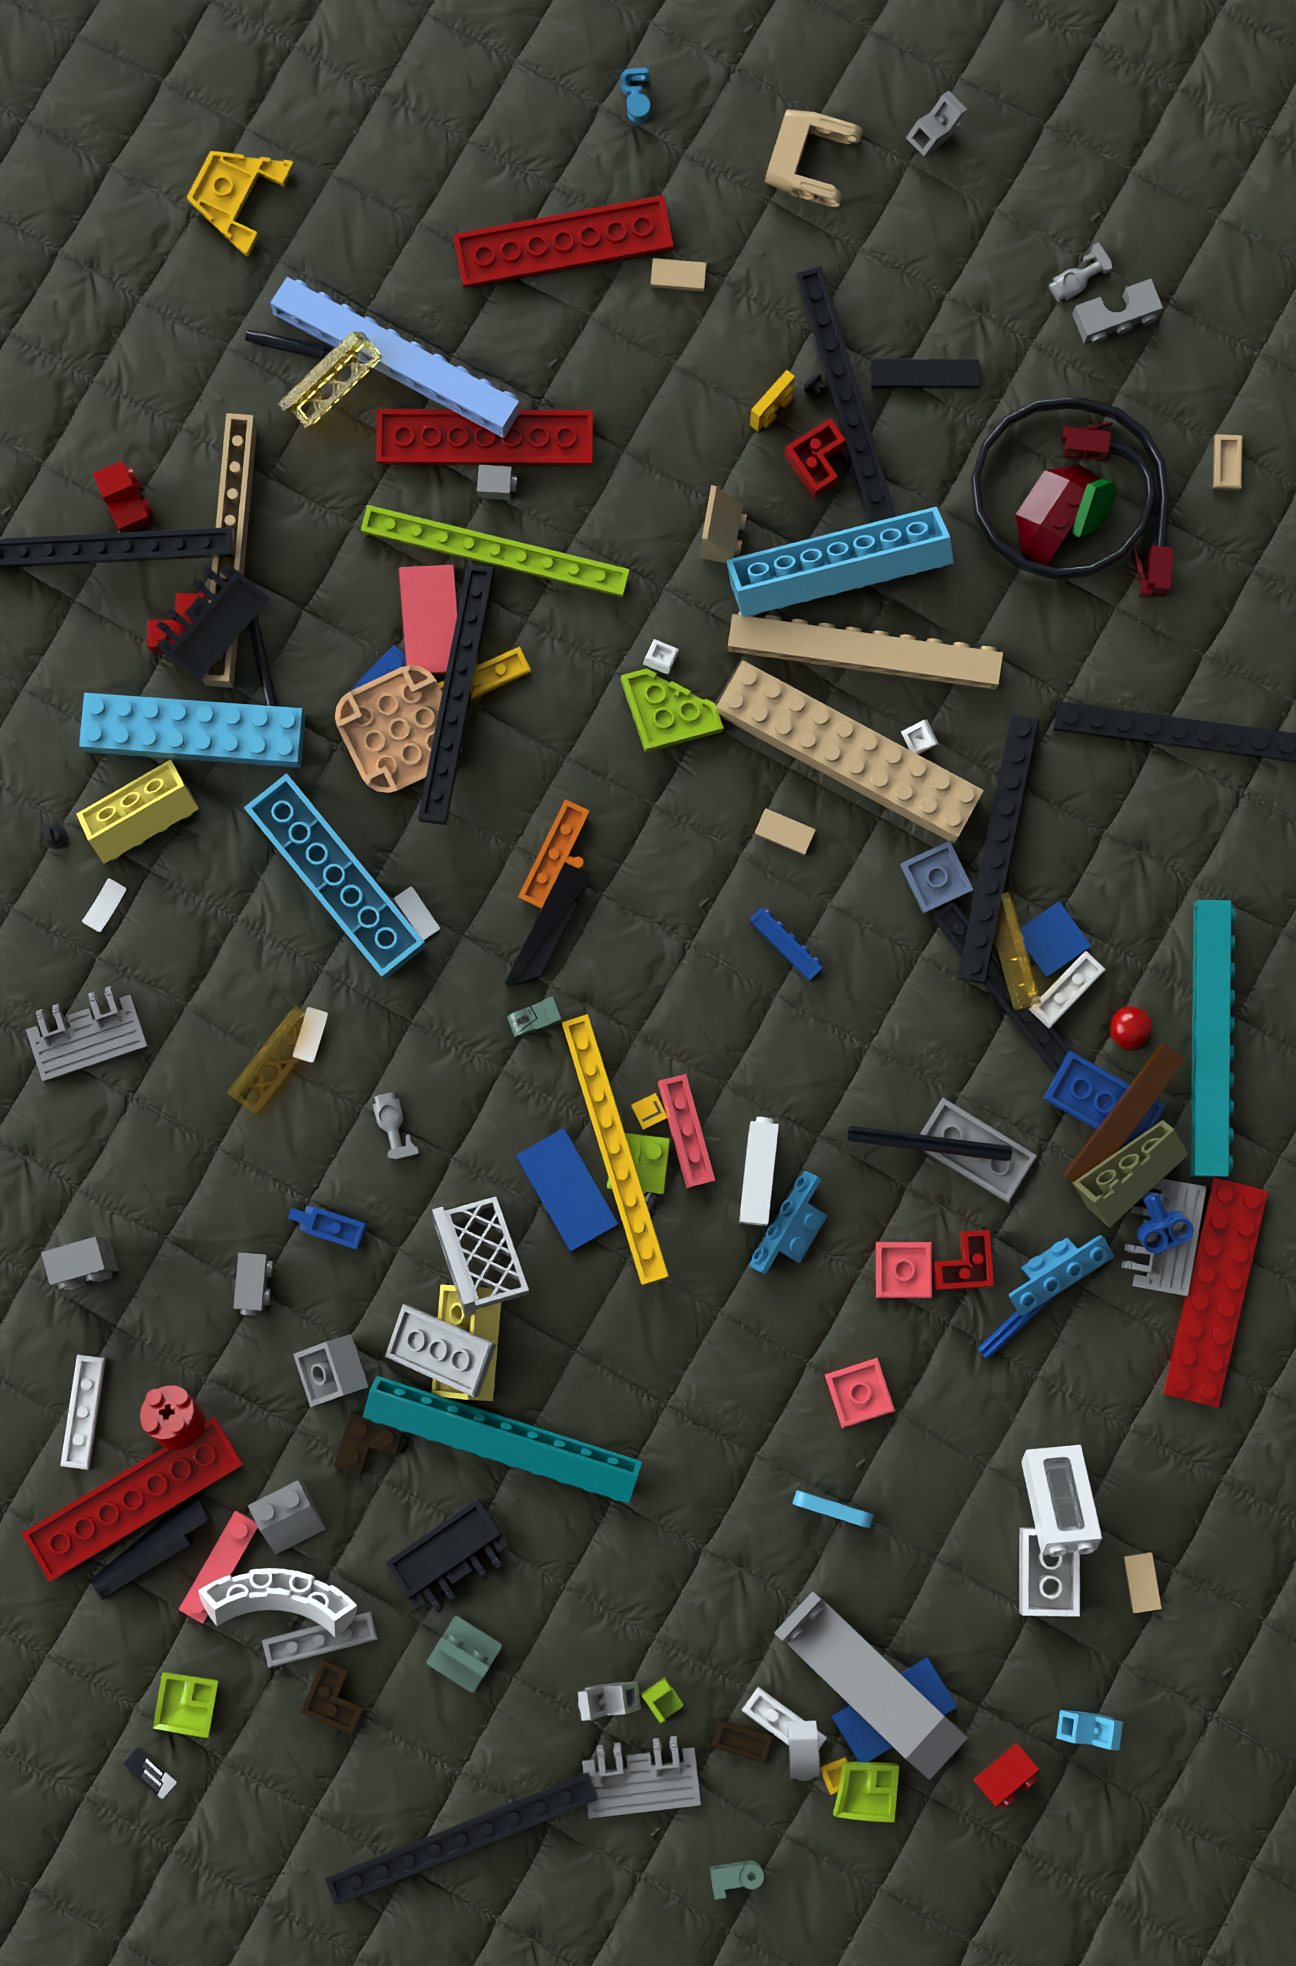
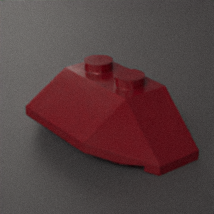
M1081 465L1045 470L1015 515L1022 555L1033 562L1048 565L1074 526L1087 484L1102 478Z

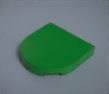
M1100 479L1087 484L1072 534L1082 537L1095 532L1102 526L1115 502L1116 485L1106 479Z

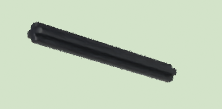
M850 1126L847 1133V1140L852 1142L1010 1161L1012 1157V1147L1006 1145Z

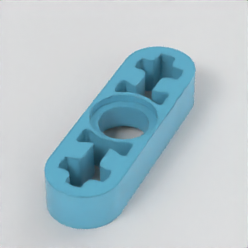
M796 1490L792 1503L866 1528L871 1527L874 1517L871 1513Z

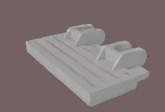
M111 986L106 987L104 993L111 1012L103 1014L98 996L95 992L89 993V1001L95 1019H93L90 1008L67 1015L70 1028H67L59 1004L53 1005L52 1012L59 1029L50 1032L47 1017L43 1010L36 1011L43 1037H41L38 1026L26 1029L42 1081L47 1082L149 1047L131 994L119 998L123 1010H119Z
M1162 1179L1152 1189L1161 1191V1194H1158L1167 1213L1175 1210L1184 1213L1193 1225V1235L1188 1241L1156 1254L1148 1252L1144 1247L1125 1244V1251H1128V1253L1150 1255L1148 1266L1132 1261H1122L1121 1268L1147 1273V1276L1134 1274L1132 1284L1134 1287L1188 1296L1206 1186ZM1148 1192V1193L1145 1194L1141 1199H1145L1149 1194H1155V1193H1154V1192ZM1136 1206L1131 1209L1133 1214L1150 1217L1145 1207ZM1184 1222L1176 1223L1173 1231L1180 1230ZM1158 1233L1149 1235L1147 1242L1156 1240Z
M671 1736L669 1743L673 1762L662 1763L661 1742L659 1738L653 1739L655 1764H651L650 1753L626 1755L628 1767L624 1768L621 1743H614L613 1751L617 1769L606 1770L605 1749L603 1745H597L599 1771L595 1770L594 1759L582 1761L583 1773L589 1772L599 1797L598 1800L587 1804L589 1819L701 1805L694 1747L683 1748L684 1761H679L677 1736Z

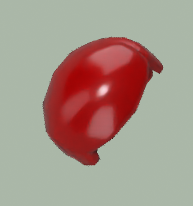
M1135 1006L1122 1007L1113 1015L1110 1037L1119 1048L1127 1051L1141 1049L1151 1036L1152 1021L1145 1010Z

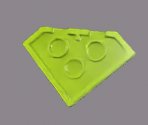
M649 669L621 675L620 680L645 753L723 732L724 728L719 713L715 712V703L707 699L703 700L691 694L690 690L656 676L657 673Z

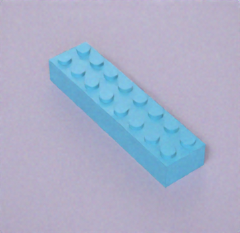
M937 506L726 560L731 587L742 617L757 615L773 609H781L796 603L808 602L812 599L835 595L843 591L858 589L879 582H886L906 575H914L918 572L941 568L954 563L950 535Z
M84 693L79 747L87 753L301 768L306 714L302 708Z
M287 773L244 807L384 980L427 947L424 940Z

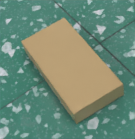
M653 258L651 287L704 292L706 263Z
M1215 434L1213 490L1240 491L1242 483L1243 435Z
M765 808L754 834L805 856L816 829Z
M1152 1552L1123 1556L1132 1613L1161 1609Z

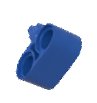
M1158 1193L1149 1194L1144 1199L1151 1220L1140 1225L1137 1237L1148 1252L1154 1254L1161 1253L1188 1241L1192 1237L1194 1228L1184 1213L1176 1210L1167 1213ZM1184 1222L1180 1230L1173 1231L1176 1223ZM1158 1233L1156 1240L1147 1242L1149 1235Z

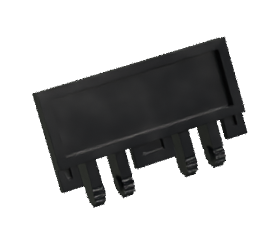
M228 563L220 571L229 579L227 583L209 567L206 566L202 570L207 578L213 580L222 588L216 596L202 582L195 579L191 583L211 601L208 603L199 595L184 614L194 621L192 624L172 608L167 611L172 620L177 621L186 629L181 637L175 634L164 622L159 621L156 624L157 628L175 642L172 645L167 639L163 638L156 647L198 682H200L270 599Z
M476 1499L385 1563L415 1610L427 1604L420 1594L424 1592L434 1609L439 1613L443 1610V1607L432 1591L433 1587L440 1584L449 1601L454 1603L458 1600L444 1576L447 1575L453 1585L473 1572L467 1563V1560L470 1559L485 1581L490 1578L489 1572L482 1565L478 1556L486 1551L494 1567L500 1571L504 1568V1565L491 1544L495 1545L499 1553L508 1548L509 1544L482 1502Z

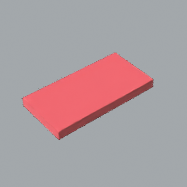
M453 565L399 567L406 666H420L431 672V674H446L457 619Z

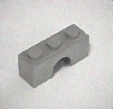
M1152 279L1126 287L1122 296L1126 309L1122 312L1115 313L1109 311L1104 306L1101 297L1075 306L1072 315L1083 343L1090 341L1093 344L1105 340L1109 334L1115 332L1123 334L1139 323L1148 325L1155 322L1163 307Z

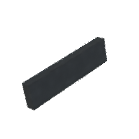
M979 359L871 360V388H979L980 386Z

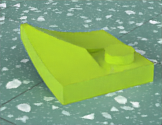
M625 1133L643 1192L664 1194L671 1138ZM608 1177L607 1188L612 1189L610 1179Z
M162 1672L153 1728L208 1738L218 1680Z
M842 1762L839 1789L833 1815L835 1817L855 1820L895 1822L899 1765L896 1763Z

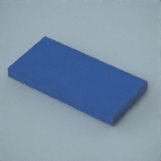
M1069 1051L1046 1091L1043 1100L1097 1130L1130 1085L1076 1053ZM1156 1100L1122 1145L1126 1146L1155 1126L1166 1105Z
M564 1128L516 1155L570 1252L618 1225Z
M928 1657L900 1673L943 1715L957 1707ZM851 1705L832 1715L834 1722L858 1762H869L893 1747Z

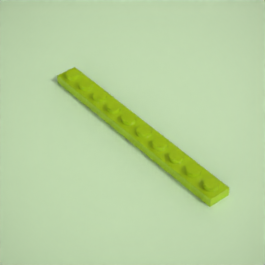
M367 505L360 530L363 534L619 597L624 596L630 569L371 505Z

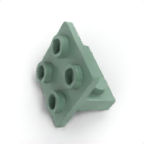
M455 1616L426 1663L473 1693L502 1648V1644L461 1617Z

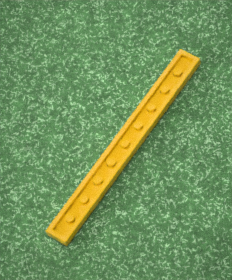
M587 1014L562 1022L641 1284L645 1286L670 1278L590 1017Z

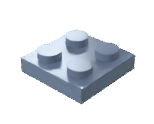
M950 841L900 864L923 914L973 891L971 883Z

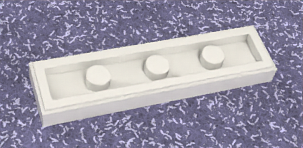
M77 1355L60 1466L90 1469L106 1358Z

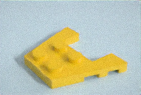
M210 151L187 195V200L248 257L259 237L258 232L235 221L258 176H262L284 187L295 166L294 162L290 160L275 161L266 157H260V159L251 158L241 154Z

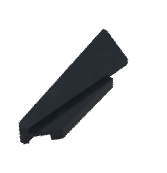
M567 863L563 864L505 981L506 986L511 987L515 984L541 977L578 905L575 900L589 882L590 877Z
M197 1493L180 1503L91 1579V1584L100 1600L194 1543L188 1533L212 1519Z

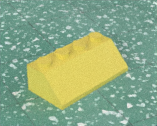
M170 759L77 813V817L89 843L103 864L110 860L117 859L122 853L132 847L141 845L151 836L167 830L169 826L177 821L188 818L199 808Z
M440 1286L438 1318L497 1345L479 1397L470 1396L435 1379L432 1380V1394L446 1398L493 1401L501 1302L476 1309V1314L465 1317L455 1286ZM479 1287L477 1290L478 1298L482 1299L491 1296L494 1289Z

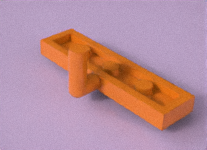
M566 799L564 800L519 893L518 899L542 909L564 863L571 865L579 871L584 869V862L581 857L573 858L569 855L590 814V810Z

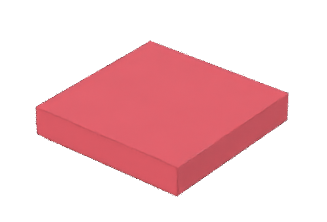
M876 1242V1298H932V1242Z
M878 1358L825 1374L842 1428L895 1411Z

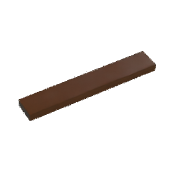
M1162 1042L1064 1172L1063 1176L1073 1183L1115 1154L1186 1059Z

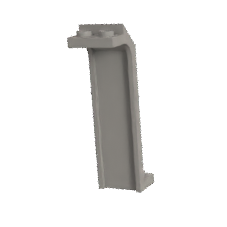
M812 1591L775 1632L783 1642L787 1643L906 1760L929 1780L968 1739L954 1723L948 1720L815 1592Z

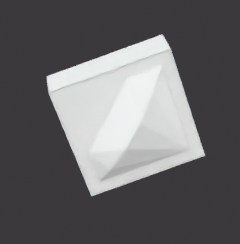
M654 639L643 665L669 674L679 649Z
M923 720L901 731L909 750L916 754H920L938 745L928 720Z

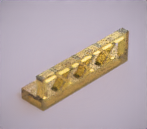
M352 331L278 404L284 412H293L305 429H309L383 357L364 332ZM365 346L373 357L365 364H359L358 352ZM344 365L351 366V378L347 382H340V369ZM326 383L333 384L332 396L328 400L321 399V387ZM307 401L314 402V414L307 419L300 408Z
M1007 892L1001 894L1003 903L995 942L1013 1008L1018 1010L1042 1002L1014 900L1010 893Z
M294 1006L227 1091L228 1095L255 1115L300 1060L293 1057L291 1060L280 1061L279 1053L283 1045L294 1044L296 1046L298 1040L296 1028L305 1017V1013L296 1006ZM293 1033L294 1040H288ZM276 1055V1060H277V1061H276V1062H270V1061L273 1059V1057ZM287 1064L286 1067L283 1070H281V1065ZM277 1065L278 1077L275 1081L263 1083L262 1071L266 1066ZM259 1076V1083L253 1084ZM264 1086H270L267 1089V1091L264 1092ZM260 1087L261 1098L255 1106L242 1098L249 1088Z

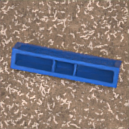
M761 907L749 919V922L802 975L811 981L822 970L820 966L822 964L821 961L816 957L812 958L808 954L810 951L804 945L800 946L796 942L798 939L791 932L788 934L784 930L786 927L779 920L776 922L772 918L773 914L768 909L764 910Z

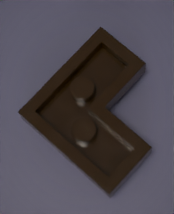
M350 1412L334 1466L361 1474L369 1447L396 1455L403 1432L397 1428L378 1424L363 1418L361 1414Z
M322 1659L300 1713L353 1734L364 1707L338 1696L349 1669Z

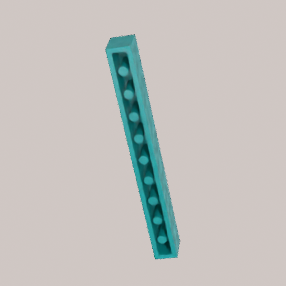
M1197 900L1194 903L1191 1177L1225 1178L1233 1170V1156L1229 1155V1144L1233 1143L1234 1133L1233 1128L1229 1127V1116H1233L1234 1102L1229 1100V1089H1233L1234 1073L1230 1072V1061L1234 1060V1045H1230V1034L1234 1033L1235 1022L1234 1017H1230V1006H1234L1235 992L1230 990V979L1235 977V963L1231 962V952L1235 950V935H1231V924H1235L1236 912L1235 908H1231V901Z
M376 1376L369 1391L363 1418L372 1420L375 1423L385 1424L402 1432L419 1435L430 1441H437L455 1449H462L477 1454L482 1458H490L507 1466L521 1468L535 1475H542L555 1479L560 1483L570 1484L588 1492H595L610 1497L615 1501L626 1503L630 1502L642 1461Z

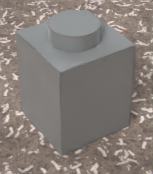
M479 465L478 498L511 500V492H516L517 476L513 475L512 467Z

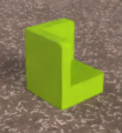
M666 1677L642 1693V1697L660 1724L683 1707V1702Z

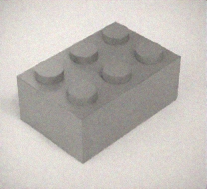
M92 1237L41 1252L49 1284L59 1286V1289L74 1290L86 1286L85 1281L101 1282L113 1278L112 1273L119 1271L111 1239Z

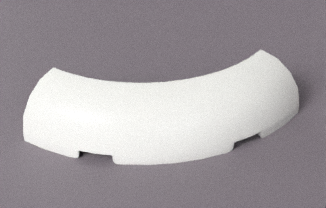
M253 1569L248 1574L232 1578L231 1575L223 1577L198 1590L201 1602L216 1626L249 1612L281 1610L312 1619L336 1638L350 1625L357 1611V1605L335 1586H328L323 1582L315 1580V1577L312 1575L287 1569Z

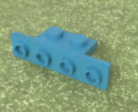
M804 1171L796 1180L789 1198L782 1204L780 1213L766 1232V1237L760 1247L753 1253L749 1264L750 1267L766 1274L779 1251L798 1263L801 1262L827 1218L826 1214L808 1203L821 1178Z
M1102 1235L1097 1236L1079 1249L1068 1238H1065L1055 1243L1041 1255L1033 1257L1027 1264L1021 1267L1029 1281L1012 1291L1009 1297L1018 1313L1024 1316L1112 1259L1114 1255Z

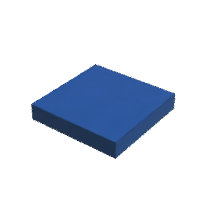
M1060 901L1014 932L1016 938L1045 978L1091 947Z

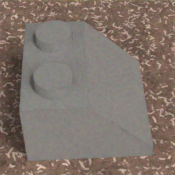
M351 1334L326 1341L293 1354L310 1407L368 1388L365 1373Z
M302 1479L248 1505L260 1532L275 1554L326 1529Z

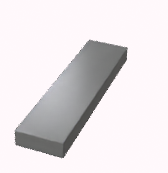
M372 1611L355 1615L350 1625L336 1638L323 1626L317 1625L263 1639L262 1644L268 1668L374 1641L378 1639Z

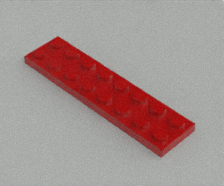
M664 195L453 234L463 289L674 250Z
M377 409L376 462L378 465L593 466V410H520L508 433L502 438L450 409Z
M1215 1177L1212 1178L1196 1246L1188 1296L1184 1298L1162 1394L1219 1407L1267 1199V1190Z
M215 1416L206 1421L198 1438L195 1437L186 1448L170 1450L163 1447L21 1533L48 1581L51 1582L244 1465L217 1417Z

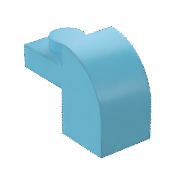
M1060 1710L1056 1738L1075 1744H1089L1119 1751L1123 1722L1112 1719L1113 1717L1099 1714Z

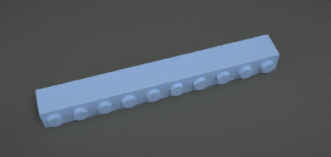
M287 277L270 302L273 315L502 438L506 436L520 413L519 401L512 393L499 391L488 380L483 378L479 380L471 376L467 369L461 366L456 368L449 364L443 356L428 353L419 343L414 341L410 343L402 339L401 335L392 329L385 330L380 327L372 318L367 316L363 318L357 315L348 305H339L333 302L327 294L314 292L301 280L294 281Z

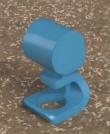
M647 68L627 69L623 71L620 77V89L624 95L628 96L627 115L635 124L645 123L649 119L650 101L647 96L642 94V86H632L630 83L650 81V73Z

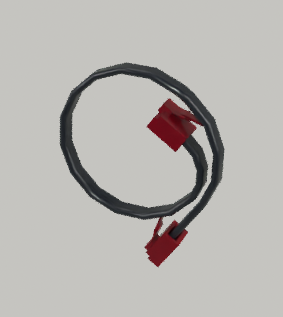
M1079 397L1035 400L1005 416L982 443L970 481L974 517L991 547L1018 569L1053 580L1091 576L1121 560L1132 547L1136 571L1140 581L1139 597L1150 598L1151 595L1165 597L1171 588L1174 552L1173 547H1165L1169 490L1165 460L1148 430L1120 408ZM1076 409L1114 419L1141 441L1155 466L1159 494L1155 546H1151L1147 553L1145 579L1141 560L1138 559L1136 545L1134 544L1144 533L1156 496L1154 476L1142 456L1127 445L1110 441V431L1097 430L1111 427L1113 421L1092 424L1083 428L1064 427L1061 443H1064L1062 458L1104 462L1108 453L1122 456L1136 467L1144 481L1146 498L1137 528L1117 551L1091 565L1054 568L1024 559L998 538L983 511L980 485L981 472L988 450L1007 427L1035 412Z

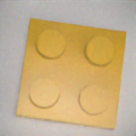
M788 370L782 374L751 409L750 426L757 432L763 426L765 428L770 426L776 418L774 413L781 406L785 408L794 397L792 393L795 390V376Z

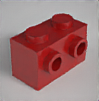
M1016 1743L974 1779V1783L996 1809L1001 1805L1005 1809L1017 1799L1015 1796L1016 1792L1022 1787L1028 1790L1039 1780L1036 1775L1040 1772L1038 1767Z

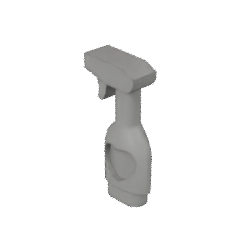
M1099 242L1092 246L1091 253L1083 259L1084 262L1094 259L1095 263L1082 270L1076 268L1069 269L1053 278L1054 282L1049 284V289L1058 302L1063 299L1067 301L1082 292L1086 287L1087 280L1100 271L1103 274L1111 272V260Z
M394 1092L375 1096L376 1104H373L376 1121L379 1127L388 1133L391 1145L388 1158L398 1160L420 1154L419 1148L415 1147L411 1142L410 1135H406V1146L402 1147L399 1128L403 1122V1114L399 1098H395Z

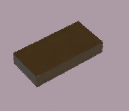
M719 1719L712 1747L766 1764L774 1735Z

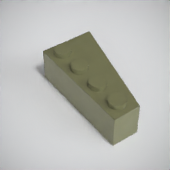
M1162 1120L1074 1181L1073 1185L1086 1207L1110 1228L1189 1154L1176 1131Z

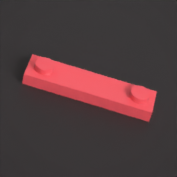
M686 1074L658 1081L686 1188L715 1181Z
M237 1510L234 1512L181 1604L180 1611L202 1624L206 1621L208 1613L201 1602L198 1590L216 1580L232 1575L258 1530L254 1520Z

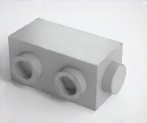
M238 1253L233 1308L241 1309L240 1315L257 1316V1310L265 1311V1305H270L271 1289H267V1280L272 1278L274 1267L273 1261H269L270 1255Z

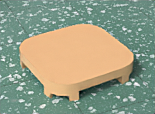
M403 666L344 695L336 707L335 720L337 728L365 783L378 792L389 793L397 791L426 777L442 691L431 672L420 666Z

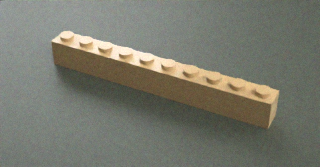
M226 413L216 528L232 527L234 529V557H214L212 562V571L226 583L229 579L220 571L227 563L244 576L257 435V422L253 415ZM211 580L210 591L216 596L222 588ZM238 637L202 678L206 686L234 687Z
M738 612V615L732 614L727 652L996 690L999 685L1003 652H997L996 648L990 646H981L980 649L970 648L969 644L962 642L947 645L943 644L942 640L929 638L927 641H919L912 635H900V638L891 637L889 633L884 631H873V634L863 633L862 629L856 627H846V630L835 629V625L829 623H819V626L808 625V621L793 619L792 622L781 621L780 617L767 615L765 619L754 617V615L742 617L741 612Z

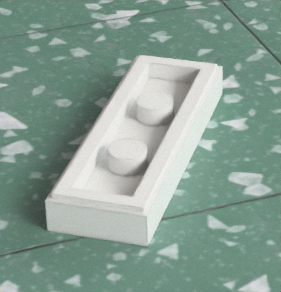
M1085 951L1029 1010L1050 1028L1106 969Z
M757 1687L742 1708L744 1713L788 1745V1722L804 1721L760 1687ZM817 1730L818 1749H820L827 1737Z

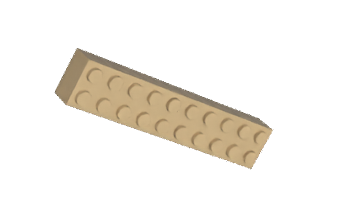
M743 660L716 706L715 712L719 713L720 718L955 844L984 791Z

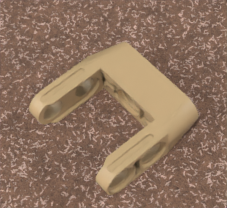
M787 109L769 163L765 183L795 197L830 207H839L843 197L839 190L833 185L796 175L808 134L843 144L860 142L863 133L862 128L853 123L819 113Z

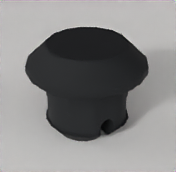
M814 374L804 384L805 393L810 391L815 398H819L827 390V385L820 380L821 374Z
M60 825L49 826L43 835L45 844L52 849L63 847L68 839L66 830Z

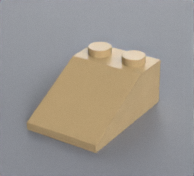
M712 485L702 535L701 559L727 563L726 560L732 559L734 556L740 557L742 540L737 539L739 530L745 529L747 514H742L743 505L717 486Z

